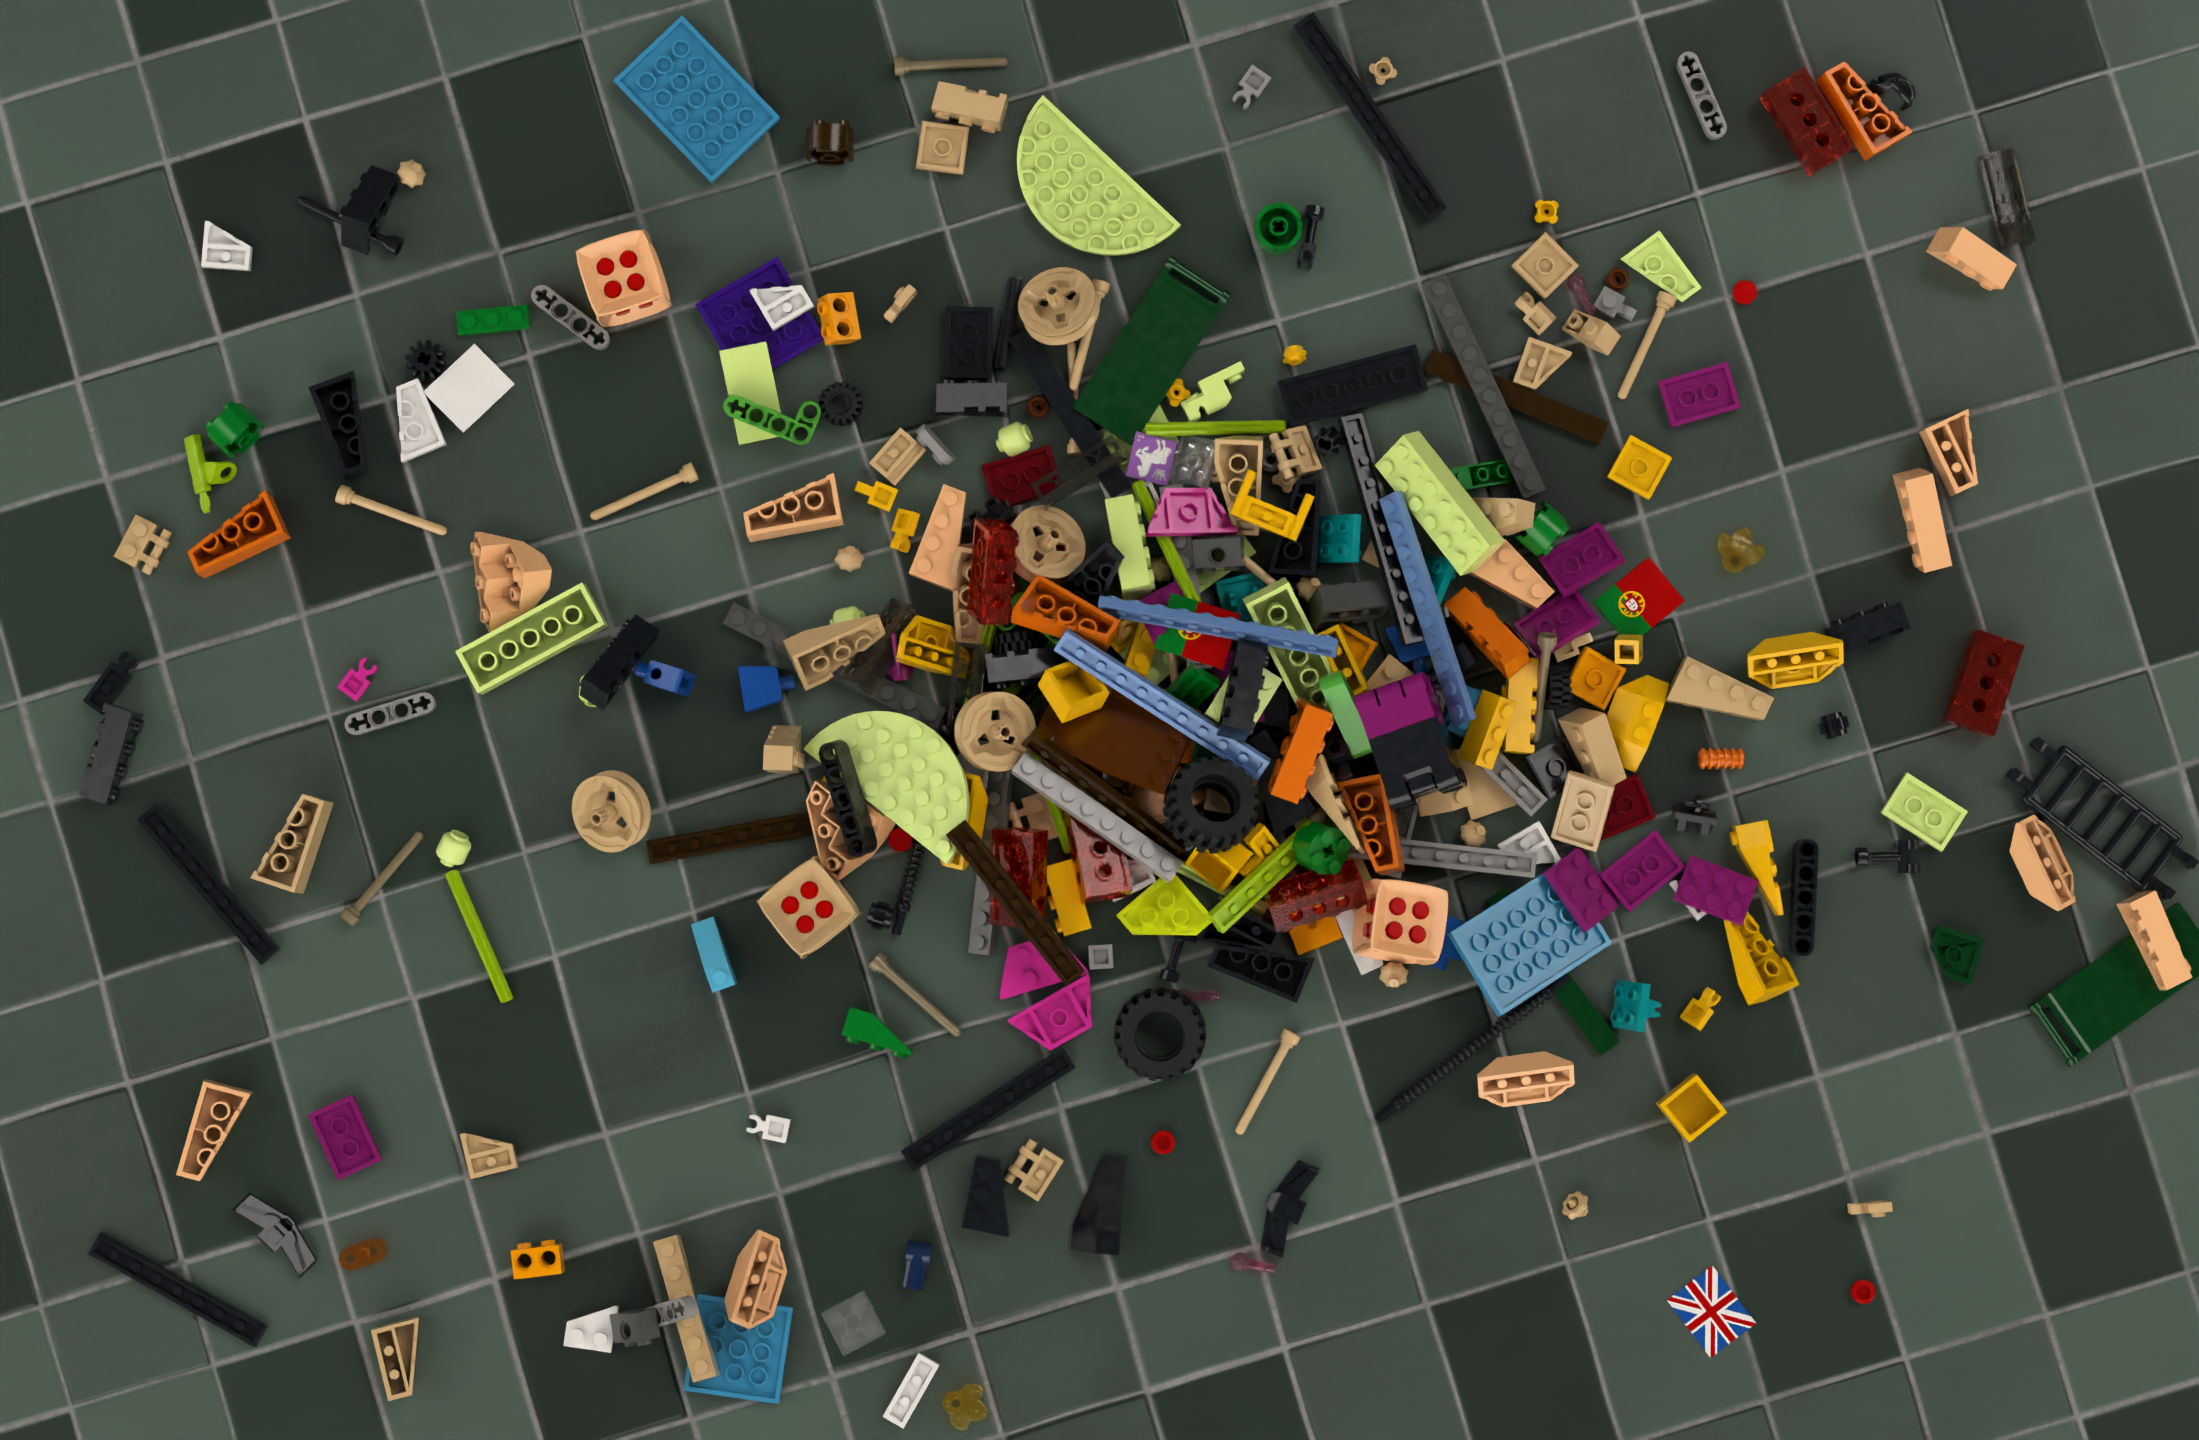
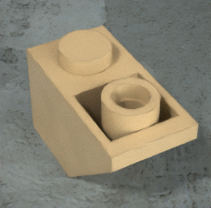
M1576 309L1572 311L1561 328L1589 348L1607 356L1621 337L1607 322Z

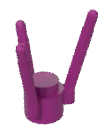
M891 634L895 659L892 665L883 641L879 640L878 644L887 667L888 676L891 675V681L910 679V673L914 672L913 667L896 662L898 651L896 634Z

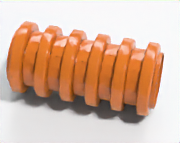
M1700 748L1698 752V765L1700 769L1705 767L1708 769H1712V767H1715V769L1720 767L1723 769H1727V767H1730V769L1735 767L1742 769L1744 766V752L1742 748L1737 750L1734 748H1730V750H1727V748L1722 750L1719 748H1715V750H1712V748L1707 750Z

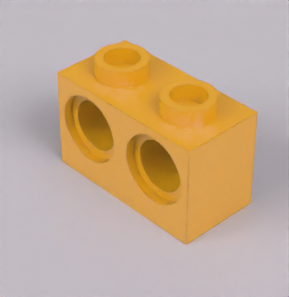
M853 292L830 293L817 299V311L821 318V334L824 338L825 346L851 344L861 339ZM833 303L836 305L837 311L834 309Z
M555 1239L541 1241V1245L531 1246V1242L519 1243L517 1248L511 1250L514 1279L556 1275L565 1272L562 1243H555ZM546 1251H551L555 1254L554 1263L550 1264L545 1261L544 1253ZM522 1254H528L531 1257L530 1266L521 1264L520 1257Z

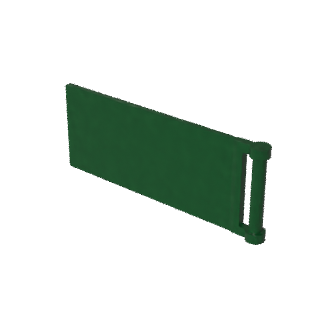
M1173 255L1168 259L1151 288L1073 405L1074 410L1131 446L1133 445L1136 431H1143L1145 424L1148 423L1232 294L1227 290H1221L1185 267ZM1173 269L1218 298L1219 301L1217 304H1214L1170 276L1169 272Z
M2175 903L2165 910V913L2180 944L2181 952L2191 966V979L2169 990H2159L2131 934L2027 1007L2031 1014H2035L2061 1051L2068 1067L2077 1064L2096 1048L2199 976V929L2180 903ZM2047 1004L2075 1043L2079 1049L2077 1053L2074 1054L2043 1011L2042 1007Z

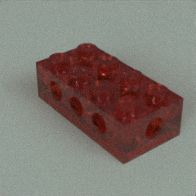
M1805 67L1764 91L1759 97L1809 177L1848 155L1856 148ZM1790 98L1796 99L1799 102V106H1794ZM1803 118L1809 119L1812 123V126H1806L1803 122ZM1815 139H1821L1824 142V147L1817 145Z
M975 519L967 613L980 625H1008L1009 617L1012 616L1013 607L1010 602L1011 594L1015 590L1013 571L1017 568L1015 548L1019 545V535L1003 519Z
M1982 630L1973 631L1943 722L1986 737L1995 736L2025 645ZM1989 655L1995 659L1993 667L1987 662ZM1981 678L1987 681V688L1985 690L1980 686ZM1974 700L1980 705L1978 712H1975L1972 708Z
M1063 810L1062 814L1081 904L1128 897L1133 891V885L1126 853ZM1094 847L1100 849L1102 854L1096 853ZM1098 870L1103 871L1107 877H1102Z
M1013 826L993 828L991 852L1046 920L1048 830ZM990 891L989 924L1019 928Z
M1353 858L1346 860L1337 874L1323 875L1314 871L1279 881L1264 895L1276 933L1280 931L1287 932L1303 924H1313L1319 919L1335 917L1341 912L1357 910L1363 907V905L1369 904L1362 878ZM1345 897L1342 900H1337V898ZM1317 904H1322V905L1319 906V907H1313V906H1315V905H1317ZM1299 911L1297 914H1290L1292 912Z

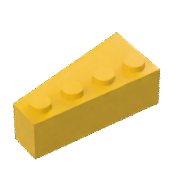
M1529 658L1530 662L1510 679L1507 680L1506 678L1505 685L1501 686V696L1518 702L1502 742L1501 753L1524 755L1534 753L1535 745L1530 744V740H1533L1536 726L1532 716H1535L1537 705L1536 697H1534L1538 684L1539 660L1537 658Z

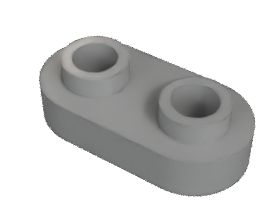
M922 424L916 430L918 434L916 437L917 441L926 448L928 446L933 452L932 457L938 464L948 466L955 460L951 451L929 427Z

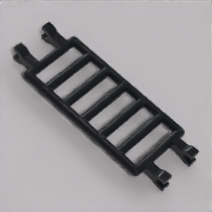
M2040 737L2034 738L2029 746L2049 760L2044 769L2034 781H2031L2017 768H2011L2006 774L2009 779L2026 790L2022 796L2023 803L2138 892H2143L2147 886H2150L2162 898L2170 900L2176 891L2155 877L2172 855L2187 869H2194L2199 863L2197 859L2179 847L2183 841V836L2068 746L2062 745L2056 752ZM2066 757L2076 766L2044 807L2033 797L2063 758ZM2086 772L2095 781L2067 818L2062 821L2052 812L2081 774ZM2104 786L2114 796L2085 834L2081 836L2071 827ZM2123 801L2133 811L2101 851L2090 842ZM2140 816H2142L2152 826L2120 866L2110 858V855ZM2159 831H2162L2171 838V841L2139 881L2128 871Z

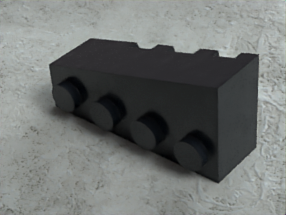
M351 371L308 387L344 479L348 480L367 473L368 468L355 372Z
M1297 479L1288 512L1297 515L1306 493L1315 498L1297 540L1293 541L1286 537H1279L1268 570L1269 575L1318 578L1323 499L1322 480Z
M636 614L631 620L627 619L620 629L621 633L617 638H612L606 648L607 650L597 658L593 667L579 683V686H581L580 696L602 711L605 710L637 667V664L658 639L660 630Z
M104 703L102 711L106 712V716L102 722L98 723L97 732H99L100 738L99 741L92 745L90 754L91 759L94 760L92 764L89 763L86 767L79 795L103 804L112 805L113 801L116 802L120 795L121 789L118 787L121 778L124 779L128 772V765L126 764L129 756H132L136 749L134 741L137 733H140L143 729L144 720L142 718L144 714L117 705Z

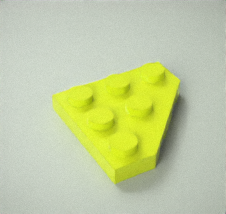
M1176 874L1169 883L1159 878L1116 915L1132 935H1198L1212 923L1207 915L1208 911Z

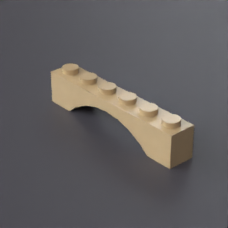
M674 1235L654 1241L653 1244L669 1300L690 1295L696 1302V1315L676 1322L692 1381L696 1383L719 1376L720 1372L714 1351L707 1336L694 1294L681 1236Z

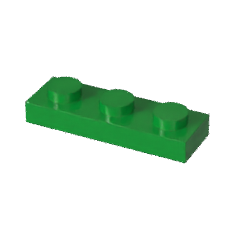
M528 305L456 311L459 336L531 329Z

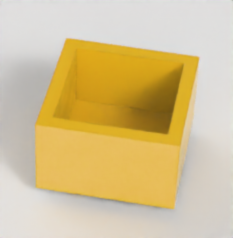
M1071 661L1046 669L1038 683V687L1062 723L1102 708L1110 693L1101 680Z
M1239 843L1237 846L1233 845L1230 850L1225 852L1220 849L1215 854H1210L1208 849L1203 853L1197 852L1195 848L1184 864L1222 894L1238 876L1240 870L1246 865L1253 853L1242 843Z
M1694 1073L1655 1103L1684 1140L1689 1143L1727 1113L1699 1076Z

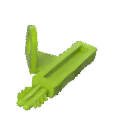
M192 434L184 438V444L195 495H200L201 509L204 514H207L211 511L210 497L207 495V492L211 491V484H223L231 481L237 473V467L231 461H205L200 434ZM231 467L229 475L222 478L220 476L221 472L225 468Z

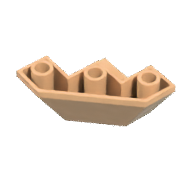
M475 532L474 542H471L470 550L474 559L475 585L478 589L481 608L480 619L482 623H485L488 631L491 632L535 608L550 587L552 568L544 554L523 541L484 532Z
M816 780L806 799L819 861L820 865L837 880H841L875 854L888 838L896 823L865 799L877 839V848L872 853L861 857L851 856L846 848L827 782Z

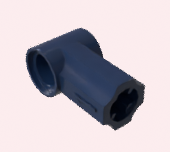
M908 1241L903 1287L923 1290L933 1243Z

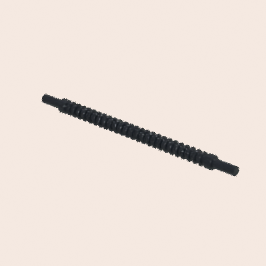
M953 701L949 703L945 723L940 728L941 737L948 744L950 741H953L951 735H954V723L959 703ZM916 839L915 842H912L914 847L910 849L912 855L908 856L910 862H907L909 867L905 869L907 874L903 876L905 882H902L904 887L900 889L902 894L898 895L900 901H897L895 907L897 914L892 934L900 936L906 913L910 912L911 904H909V901L913 900L911 898V894H914L912 889L916 887L914 881L918 880L916 878V874H919L917 869L921 867L919 861L923 860L921 854H924L922 849L925 848Z
M1568 973L1564 974L1540 990V992L1535 993L1534 997H1529L1527 1002L1523 1001V1005H1517L1518 1008L1516 1010L1512 1009L1511 1014L1506 1013V1018L1501 1017L1500 1022L1495 1021V1026L1490 1025V1030L1485 1029V1033L1483 1035L1479 1033V1038L1476 1039L1474 1037V1041L1472 1043L1468 1042L1467 1047L1462 1046V1051L1457 1050L1456 1055L1451 1054V1059L1446 1058V1063L1441 1062V1066L1439 1068L1435 1066V1071L1432 1072L1430 1070V1074L1428 1076L1424 1075L1423 1080L1418 1079V1084L1413 1083V1087H1408L1407 1092L1402 1091L1401 1096H1395L1391 1104L1374 1116L1380 1124L1397 1110L1402 1111L1407 1107L1406 1104H1411L1413 1098L1416 1100L1418 1094L1423 1095L1422 1092L1424 1090L1428 1091L1429 1086L1434 1087V1082L1439 1083V1079H1444L1445 1074L1450 1075V1070L1455 1071V1067L1457 1065L1461 1066L1462 1061L1467 1062L1466 1058H1472L1473 1053L1478 1054V1049L1483 1050V1046H1488L1489 1041L1494 1042V1037L1499 1038V1034L1501 1032L1505 1033L1506 1028L1511 1029L1510 1025H1516L1517 1020L1522 1021L1521 1017H1527V1013H1532L1534 1007L1538 1009V1004L1541 1003L1543 1005L1545 999L1547 1001L1553 997V993L1572 980Z

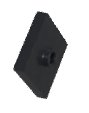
M1562 736L1523 758L1540 790L1548 800L1563 792L1569 770L1585 775L1566 736Z

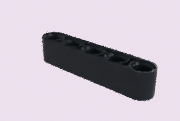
M843 740L825 743L819 748V758L846 848L853 857H861L872 853L877 848V839L850 749Z
M1812 839L1798 840L1793 846L1788 947L1792 954L1802 957L1812 953L1815 940L1819 849L1817 843ZM1804 843L1809 844L1811 847V853L1808 856L1802 855L1800 851ZM1803 867L1808 868L1810 871V876L1807 880H1803L1799 876V872ZM1802 891L1807 892L1809 896L1806 904H1801L1798 900V895ZM1800 915L1806 916L1808 920L1804 928H1800L1797 924V919ZM1799 939L1805 940L1807 945L1803 952H1799L1796 949V942Z

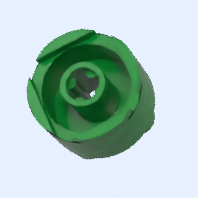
M1274 203L1265 206L1259 212L1255 221L1254 236L1256 242L1264 251L1271 254L1282 255L1291 251L1298 244L1302 234L1301 216L1293 206L1287 203ZM1274 225L1277 227L1282 225V232H1274Z
M231 401L224 406L223 412L217 418H213L207 423L205 428L208 430V437L229 458H234V453L239 451L243 454L256 443L261 436L258 433L259 428L264 429V424L244 404H235Z
M1543 501L1540 504L1543 508L1539 511L1535 509L1533 527L1520 531V535H1514V538L1535 556L1542 554L1546 556L1554 547L1553 541L1558 536L1562 537L1570 527L1566 524L1567 519L1546 501Z
M1318 821L1310 822L1311 824L1301 827L1296 833L1292 845L1297 863L1319 874H1337L1341 870V866L1344 864L1351 846L1348 838H1346L1341 830Z

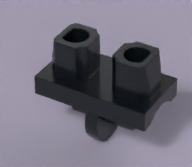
M993 496L985 504L988 510L987 513L982 515L977 510L968 516L975 537L979 541L989 534L991 536L997 532L1001 536L1006 534L1005 526L1010 523L1009 518L1013 516L1009 508L1010 504L1006 499L1000 501Z
M1696 795L1694 801L1686 800L1685 806L1673 805L1674 828L1677 831L1685 832L1688 830L1689 821L1696 822V832L1700 835L1709 836L1713 826H1717L1718 823L1716 812L1709 811L1710 804L1702 802V795Z

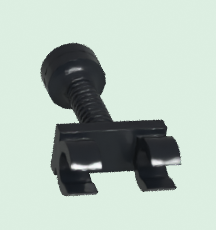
M1311 204L1306 206L1305 217L1309 221L1305 242L1301 244L1297 261V268L1299 270L1303 260L1309 262L1308 271L1313 266L1317 246L1314 244L1318 220L1323 219L1325 209L1319 205Z
M1898 840V852L1870 853L1866 847H1856L1854 854L1855 865L1857 867L1867 866L1870 861H1898V873H1920V864H1906V849H1919V840Z
M1199 934L1189 936L1168 935L1175 937L1176 941H1174L1169 964L1165 969H1161L1159 978L1174 983L1178 982L1180 974L1177 973L1176 968L1184 942L1188 941L1196 944Z

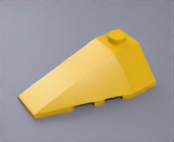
M1768 820L1731 826L1732 832H1729L1732 846H1736V850L1752 878L1759 881L1757 886L1775 916L1784 915L1778 883L1773 880V877H1776L1777 868L1773 859L1770 858V853L1774 851Z
M1748 911L1742 926L1724 920L1738 985L1748 1006L1767 1001L1800 985L1790 963L1785 957L1780 958L1772 948L1775 946L1770 939L1767 941L1759 932V925Z

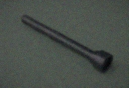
M305 196L298 198V203L301 206L341 225L339 213ZM378 232L377 236L372 234L370 238L383 245L386 252L393 256H397L400 253L404 244V240L396 235L385 236Z

